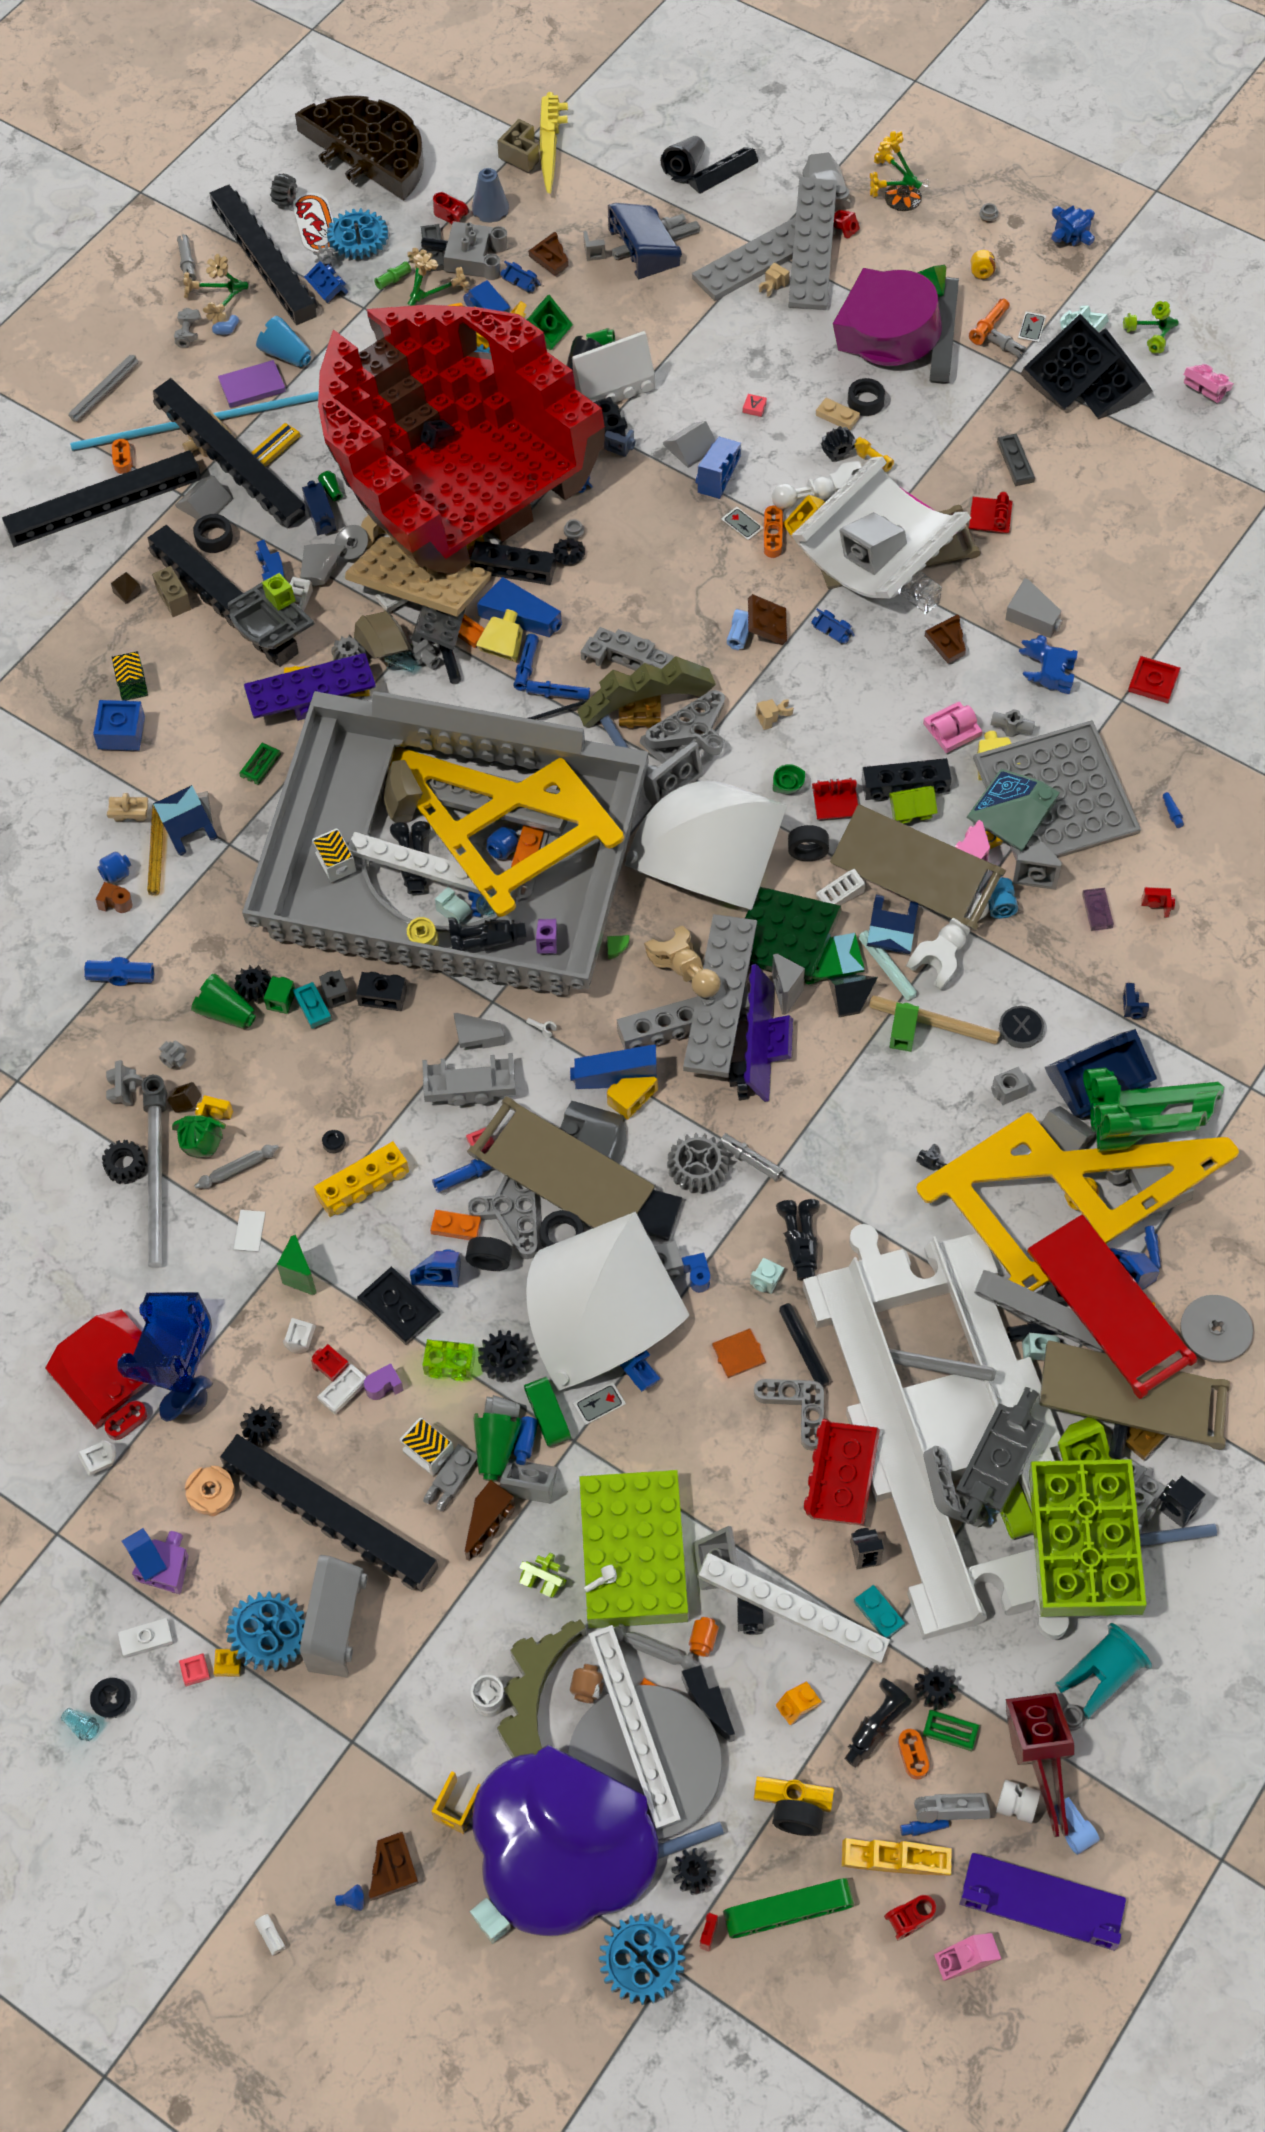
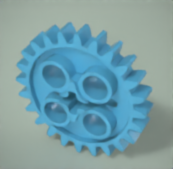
M360 208L359 212L352 209V213L345 210V215L339 213V219L333 218V223H329V228H327L329 246L335 249L334 252L338 251L339 256L345 253L346 258L350 255L353 256V259L357 256L363 259V255L370 257L371 252L377 254V249L382 250V245L387 244L388 226L386 221L382 220L381 215L377 216L376 212L370 214L369 209L366 212H363L362 208ZM354 223H358L360 245L357 243Z
M268 1591L266 1597L263 1598L262 1594L258 1592L255 1600L251 1595H248L247 1603L240 1600L238 1608H233L231 1613L233 1616H229L227 1622L230 1624L226 1628V1633L229 1634L227 1642L232 1643L230 1651L238 1650L236 1659L246 1658L245 1666L250 1662H254L255 1670L260 1664L263 1665L264 1671H267L269 1665H272L273 1669L277 1671L279 1663L286 1668L288 1659L295 1662L296 1654L301 1655L300 1645L305 1620L301 1619L303 1618L304 1611L296 1612L298 1604L290 1606L289 1597L282 1601L280 1600L281 1593L272 1598L271 1592ZM263 1613H270L273 1617H266ZM245 1628H252L255 1632H247ZM280 1630H287L290 1634L285 1635ZM262 1645H269L272 1649L265 1650L262 1648Z
M640 1914L639 1921L636 1922L633 1916L630 1915L629 1924L627 1925L622 1919L619 1920L621 1927L619 1930L613 1926L611 1927L613 1937L604 1936L608 1946H600V1951L606 1954L599 1957V1962L606 1964L600 1968V1972L602 1974H609L604 1979L605 1984L613 1982L611 1992L614 1993L620 1989L621 2000L627 1994L630 1995V2004H633L636 1997L640 1998L641 2005H644L646 1997H649L652 2004H654L655 1995L657 1994L662 1999H665V1989L670 1992L674 1991L671 1982L680 1983V1978L676 1973H684V1968L678 1965V1963L685 1961V1956L678 1955V1953L684 1950L683 1945H676L680 1939L679 1934L671 1936L673 1927L669 1926L664 1929L663 1919L658 1924H655L654 1915H651L649 1921H645L643 1914ZM645 1934L649 1937V1942L644 1946H640L634 1941L636 1936ZM629 1942L641 1957L646 1954L647 1963L654 1970L658 1971L660 1976L656 1977L644 1962L638 1964L637 1955L626 1947L624 1943ZM625 1953L631 1958L630 1962L627 1965H619L616 1962L619 1954ZM658 1953H664L668 1957V1961L664 1965L656 1964L653 1959ZM642 1972L650 1977L648 1983L640 1985L635 1981L636 1975Z

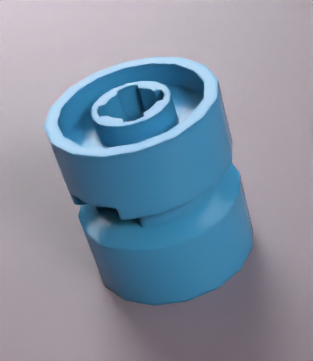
M1000 878L988 901L990 915L994 918H1008L1018 911L1017 899L1014 897L1015 890L1011 879Z

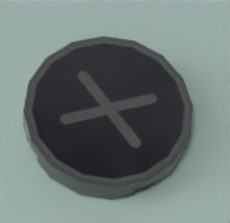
M1015 1006L1003 1013L998 1029L1002 1039H1005L1009 1045L1017 1048H1028L1035 1045L1042 1038L1044 1022L1040 1014L1034 1009L1026 1006Z

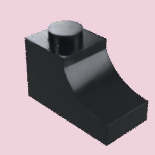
M860 1528L855 1533H851L850 1543L856 1570L881 1565L884 1547L882 1539L879 1540L876 1529Z

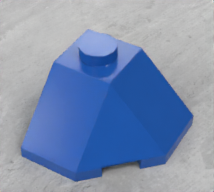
M1110 1248L1142 1290L1157 1280L1160 1272L1158 1265L1153 1259H1149L1145 1253Z
M451 1249L435 1251L410 1271L411 1284L458 1288L461 1268L460 1252H455Z

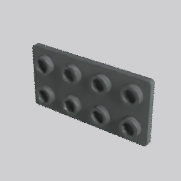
M422 606L411 640L419 643L422 637L453 650L465 609L456 617Z

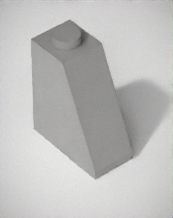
M1024 578L1007 607L1005 620L1049 638L1052 637L1054 631L1058 632L1062 625V620L1060 619L1061 610L1030 580Z

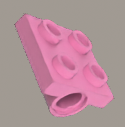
M1202 364L1187 367L1183 374L1185 375L1184 384L1197 392L1202 391L1204 396L1216 403L1220 402L1226 392L1230 391L1234 383L1229 381L1228 376L1221 373L1216 374L1209 365Z
M960 701L924 718L923 721L925 727L945 753L982 736V730L977 725L975 712L969 705L963 707Z

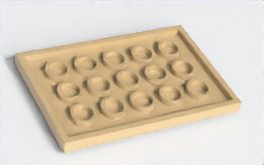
M381 536L346 571L345 579L457 617L491 580L492 573L480 567L472 568L470 565H467L455 574L437 572L426 566L421 568L391 538Z

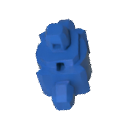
M1074 205L1066 210L1056 206L1052 210V216L1057 222L1051 239L1055 243L1061 241L1065 243L1071 242L1073 246L1080 241L1086 245H1091L1095 240L1094 235L1090 232L1091 220H1093L1095 212L1092 209L1084 211L1081 208L1075 209Z

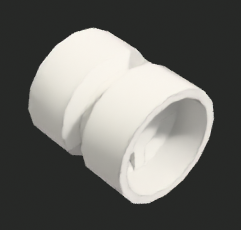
M483 1675L477 1678L470 1690L475 1710L484 1717L498 1715L504 1709L506 1702L501 1681L492 1675Z
M1005 1779L996 1813L1008 1817L1015 1814L1018 1820L1032 1824L1041 1791L1028 1786L1021 1789L1018 1783Z

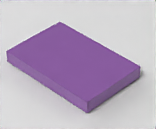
M274 360L218 376L230 408L286 392Z

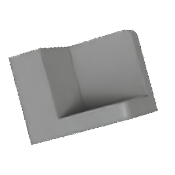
M583 231L587 261L606 259L604 239L589 241L587 231Z

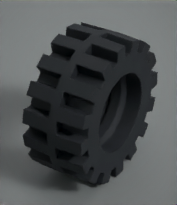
M118 1140L116 1145L111 1143L109 1145L110 1149H105V1155H102V1164L110 1180H115L118 1184H121V1181L124 1184H128V1181L131 1180L133 1183L136 1181V1177L140 1178L142 1176L141 1172L144 1173L146 1161L141 1148L135 1142L131 1141L129 1143L128 1140H123V1143ZM123 1156L133 1158L132 1163L125 1168L115 1166V1162Z

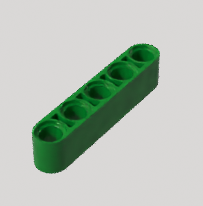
M842 1878L736 1905L723 1910L729 1938L735 1939L844 1911L854 1907V1901L847 1878Z

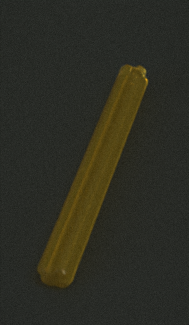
M152 804L147 886L148 894L151 896H157L160 893L164 828L154 804Z

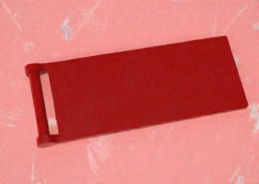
M1084 1215L1076 1217L1028 1248L1027 1252L1128 1381L1139 1399L1148 1395V1391L1187 1365L1192 1366L1198 1361L1194 1352L1186 1347ZM1178 1351L1181 1353L1182 1358L1144 1383H1140L1137 1378Z

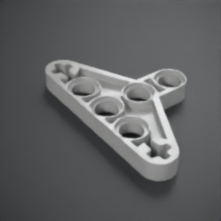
M717 690L709 691L652 726L645 734L644 742L646 746L652 749L688 745L696 738L698 746L709 755H719L723 750L724 740L713 730V727L723 709L724 694ZM695 708H703L705 712H697ZM687 717L690 721L684 722L680 718ZM671 726L675 730L667 731L664 727ZM694 730H702L704 734H696ZM715 742L719 747H711L709 743Z
M504 1175L495 1195L478 1196L469 1201V1215L481 1217V1220L496 1219L518 1255L523 1259H531L538 1252L535 1193L529 1189H520L517 1186V1182ZM522 1201H529L532 1204L528 1210H522L518 1206ZM500 1202L508 1205L507 1210L502 1212L496 1210L495 1207ZM476 1204L485 1206V1210L481 1213H475L472 1208ZM523 1222H530L533 1225L528 1231L520 1229V1225ZM524 1238H529L530 1251H525Z

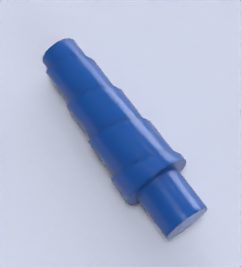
M1169 792L1164 793L1162 796L1171 821L1174 822L1176 828L1183 827V815Z
M1146 1226V1236L1144 1238L1149 1257L1156 1262L1160 1269L1158 1235L1155 1234L1154 1226Z
M938 1819L933 1823L912 1821L909 1824L900 1825V1832L902 1836H918L948 1828L949 1822L948 1820Z

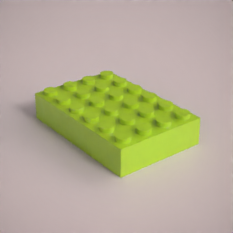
M1132 1459L1031 1461L1029 1484L1040 1617L1143 1615L1147 1605Z
M678 1470L579 1476L585 1586L603 1577L601 1569L605 1566L612 1565L617 1574V1579L614 1583H604L588 1593L586 1592L588 1629L605 1628L611 1625L617 1627L619 1624L638 1626L688 1622Z

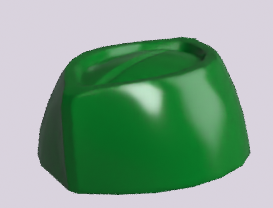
M793 764L780 766L774 772L772 790L782 794H792L799 791L805 781V771Z

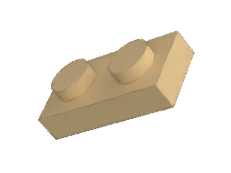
M825 398L816 409V416L842 428L847 427L849 430L852 429L860 418L859 412L829 398Z

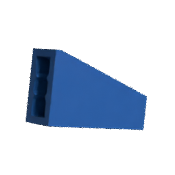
M504 577L477 603L479 617L490 620L492 617L503 619L506 609L513 610L518 613L515 621L516 624L520 625L525 631L550 637L562 626L560 610Z
M656 1045L575 1058L574 1067H570V1080L575 1081V1089L609 1088L612 1084H617L623 1078H657Z

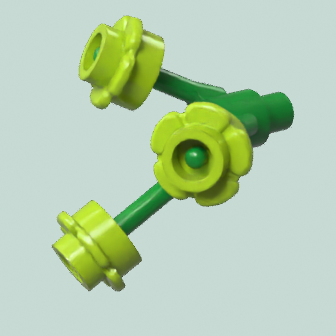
M1158 301L1151 312L1159 321H1137L1136 315L1128 313L1127 317L1123 318V329H1126L1129 333L1130 331H1136L1137 325H1158L1163 330L1161 335H1154L1151 339H1148L1147 346L1152 353L1160 354L1164 351L1166 345L1164 336L1170 329L1178 326L1179 322L1178 319H1173L1169 316L1171 312L1170 304L1167 301Z

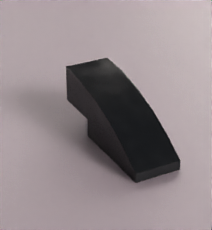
M701 1665L681 1671V1679L692 1702L704 1712L718 1734L729 1742L735 1741V1732L719 1686L708 1688Z

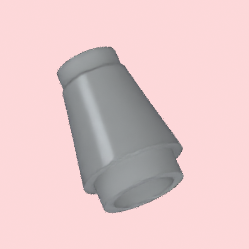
M495 1395L493 1397H486L484 1413L509 1415L511 1418H518L520 1403H515Z

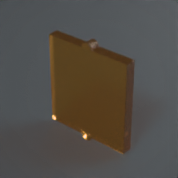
M750 1328L712 1343L718 1357L717 1362L721 1364L727 1378L766 1364V1360L760 1350V1343H757Z

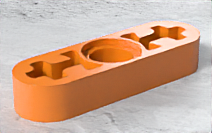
M775 505L767 507L764 511V554L770 558H776L782 553L783 512L782 509L777 508ZM773 514L775 515V521H771V515ZM776 529L778 530V533L770 534L768 533V530ZM771 542H775V549H771Z

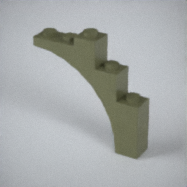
M675 656L662 669L643 663L632 675L612 670L599 682L601 688L577 711L583 726L590 728L603 717L629 703L664 694H691L701 697L710 691L716 683L709 668Z
M581 1619L576 1622L570 1621L562 1626L561 1631L554 1635L548 1634L544 1636L538 1645L533 1637H530L527 1640L526 1638L518 1640L514 1643L513 1648L510 1649L511 1657L523 1677L517 1676L511 1679L504 1688L505 1696L515 1711L516 1716L510 1715L504 1718L499 1723L500 1726L497 1727V1730L512 1758L524 1754H536L538 1750L542 1749L538 1734L537 1718L540 1696L547 1677L557 1661L573 1644L586 1636V1627Z

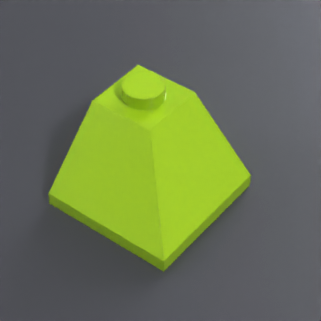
M1087 1417L1069 1425L1058 1441L1062 1461L1112 1460L1109 1457V1445L1104 1427L1094 1418Z

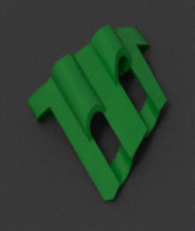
M1107 1068L1085 1069L1083 1073V1082L1091 1107V1131L1096 1133L1098 1152L1129 1149L1145 1135L1199 1130L1200 1126H1205L1213 1116L1215 1102L1221 1099L1224 1092V1086L1219 1082L1121 1091V1085H1118L1114 1072L1109 1071ZM1193 1102L1192 1112L1160 1115L1168 1104Z

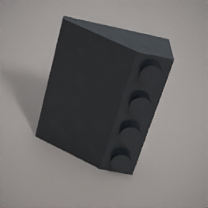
M1079 314L1023 367L1021 375L1034 389L1062 410H1065L1112 366L1121 355Z
M1106 328L1099 333L1120 353L1121 357L1080 395L1098 420L1137 404L1153 392L1145 378Z

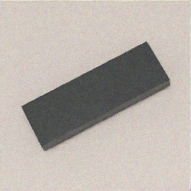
M439 224L421 226L422 238L427 237L441 240ZM423 248L427 253H432V259L436 260L438 264L436 269L427 270V272L444 270L443 251Z
M1017 433L998 437L997 444L1014 485L1020 486L1034 483V474Z

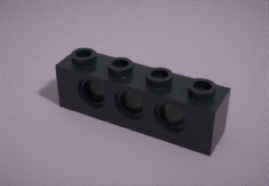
M476 541L470 558V564L472 568L480 567L485 571L491 572V576L551 585L556 568L555 553L547 551L542 552L528 548Z
M943 758L863 767L861 780L865 800H880L882 798H890L889 793L925 786L934 787L935 793L938 794L950 791L952 778L948 759Z

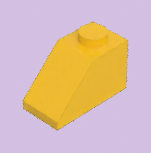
M808 495L783 522L789 534L792 535L825 503L824 500Z
M655 1077L621 1079L617 1084L614 1083L609 1087L607 1091V1105L628 1120L658 1090V1079Z

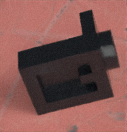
M445 420L424 422L421 441L431 449H434L438 439L454 436L455 428Z

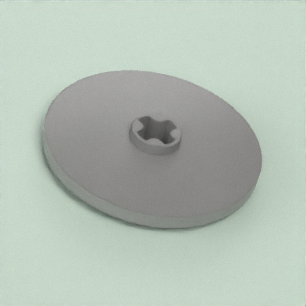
M1206 1295L1197 1298L1187 1306L1181 1318L1180 1331L1186 1346L1195 1355L1204 1360L1219 1363L1232 1361L1240 1357L1247 1350L1253 1336V1325L1247 1311L1238 1302L1221 1295ZM1213 1325H1214L1215 1327L1220 1326V1327H1221L1220 1332H1219L1218 1330L1213 1331V1330H1212Z

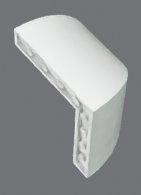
M698 781L684 785L662 798L646 815L627 853L625 866L679 887L752 910L787 805L718 781Z
M636 1212L540 1249L533 1258L529 1268L526 1294L530 1326L541 1359L558 1391L596 1377L637 1356L670 1334L689 1316Z

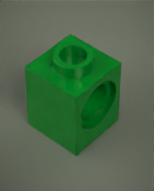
M272 976L264 996L267 1010L288 1014L294 999V981L287 977L279 978Z

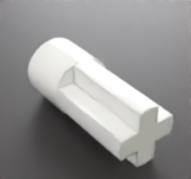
M269 1914L258 1918L254 1923L272 1956L283 1951L285 1945Z

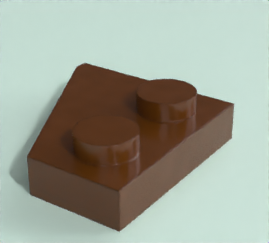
M553 232L528 250L529 257L554 276L569 266L568 258L563 251L562 244L559 243L556 232Z
M958 614L925 630L924 636L948 664L965 655L966 648Z
M403 1832L377 1840L376 1858L373 1864V1876L369 1890L370 1901L419 1884Z

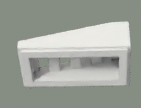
M292 577L290 585L293 588L296 599L295 603H299L296 605L304 611L313 592L312 583L310 580Z
M852 869L818 891L816 896L820 901L841 905L865 892V882L857 871ZM835 890L840 893V896L836 894ZM827 894L831 895V897L833 898L832 901H830L829 898L826 896Z

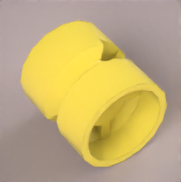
M417 917L408 924L407 936L410 941L434 946L439 945V936L430 919Z

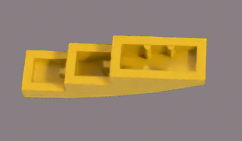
M845 1838L842 1840L841 1867L893 1873L950 1876L952 1848L907 1841L895 1843L874 1839L870 1842Z

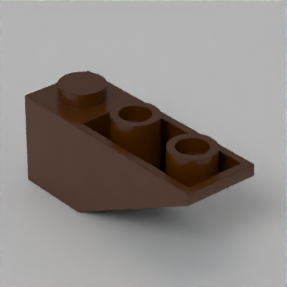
M492 1480L487 1483L475 1498L464 1550L466 1560L468 1561L473 1556L477 1557L484 1548V1542L488 1537L492 1538L495 1536L504 1518L508 1519L515 1510L514 1496Z

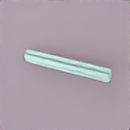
M865 930L859 935V940L905 999L909 1001L915 998L917 991L885 950L867 946L869 931Z

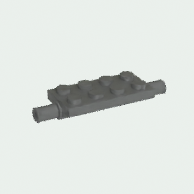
M1029 1387L1024 1388V1392L1017 1405L1007 1407L1000 1403L998 1404L956 1488L958 1493L970 1498L960 1516L966 1522L970 1520V1524H975L983 1506L991 1507L1002 1513L1045 1427L1043 1422L1031 1416L1030 1411L1039 1393L1035 1390L1030 1392L1031 1388Z

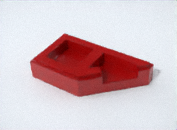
M710 1912L707 1914L706 1923L700 1938V1949L710 1951L718 1925V1915Z

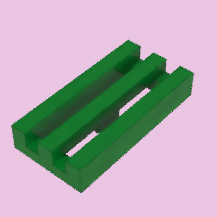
M262 742L239 772L240 777L243 779L246 777L248 781H254L256 785H259L281 755L280 750ZM265 749H266V750H267L266 753L263 755L262 758H260V756L263 754V752H264ZM257 762V765L255 766V768L252 770L251 773H249V771L251 770V768H252V767L254 766V764Z
M929 1710L922 1736L972 1752L979 1725ZM932 1719L940 1720L955 1726L971 1730L972 1733L969 1734L948 1726L932 1722ZM932 1728L970 1741L966 1742L929 1729Z

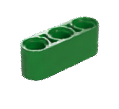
M543 1377L524 1384L527 1398L538 1420V1425L547 1446L550 1447L571 1439L567 1423L548 1378Z

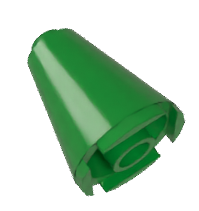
M211 974L201 986L199 997H195L191 1011L242 1029L246 1026L250 1027L256 1018V1015H254L255 1010L219 975Z
M478 1413L474 1414L473 1422L478 1473L483 1476V1480L496 1482L498 1478L502 1477L522 1425L520 1418H517L516 1422L510 1421L511 1416L483 1413V1418H479Z

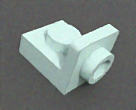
M763 1258L756 1271L752 1272L750 1284L760 1292L766 1291L772 1294L784 1272V1267Z

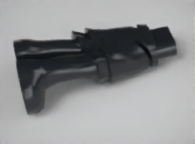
M418 821L411 826L414 850L424 852V839L431 830L430 824L426 821ZM404 822L392 824L390 826V833L393 838L398 841L400 846L410 848L409 826ZM401 870L404 886L407 887L408 894H422L425 892L424 886L427 884L425 877Z
M448 917L451 946L455 950L465 951L479 946L481 950L485 948L490 949L498 945L517 942V938L526 937L525 922L515 923L514 920H511L510 924L509 920L490 919V921L485 920V923L479 925L460 926L456 918ZM479 935H481L480 937H477V938L464 939V938H468V937H473V936H479Z
M806 1199L798 1205L802 1232H798L796 1202L784 1200L776 1204V1210L784 1218L787 1226V1231L783 1234L786 1238L785 1243L788 1247L793 1271L797 1273V1280L799 1281L815 1276V1270L817 1269L818 1239L814 1237L812 1229V1217L820 1208V1203L816 1199Z
M882 1678L879 1683L880 1689L885 1694L883 1704L872 1716H865L852 1737L853 1744L848 1745L850 1751L844 1759L854 1768L857 1767L861 1759L866 1760L876 1746L888 1736L886 1732L892 1729L889 1724L913 1702L903 1690L885 1678Z

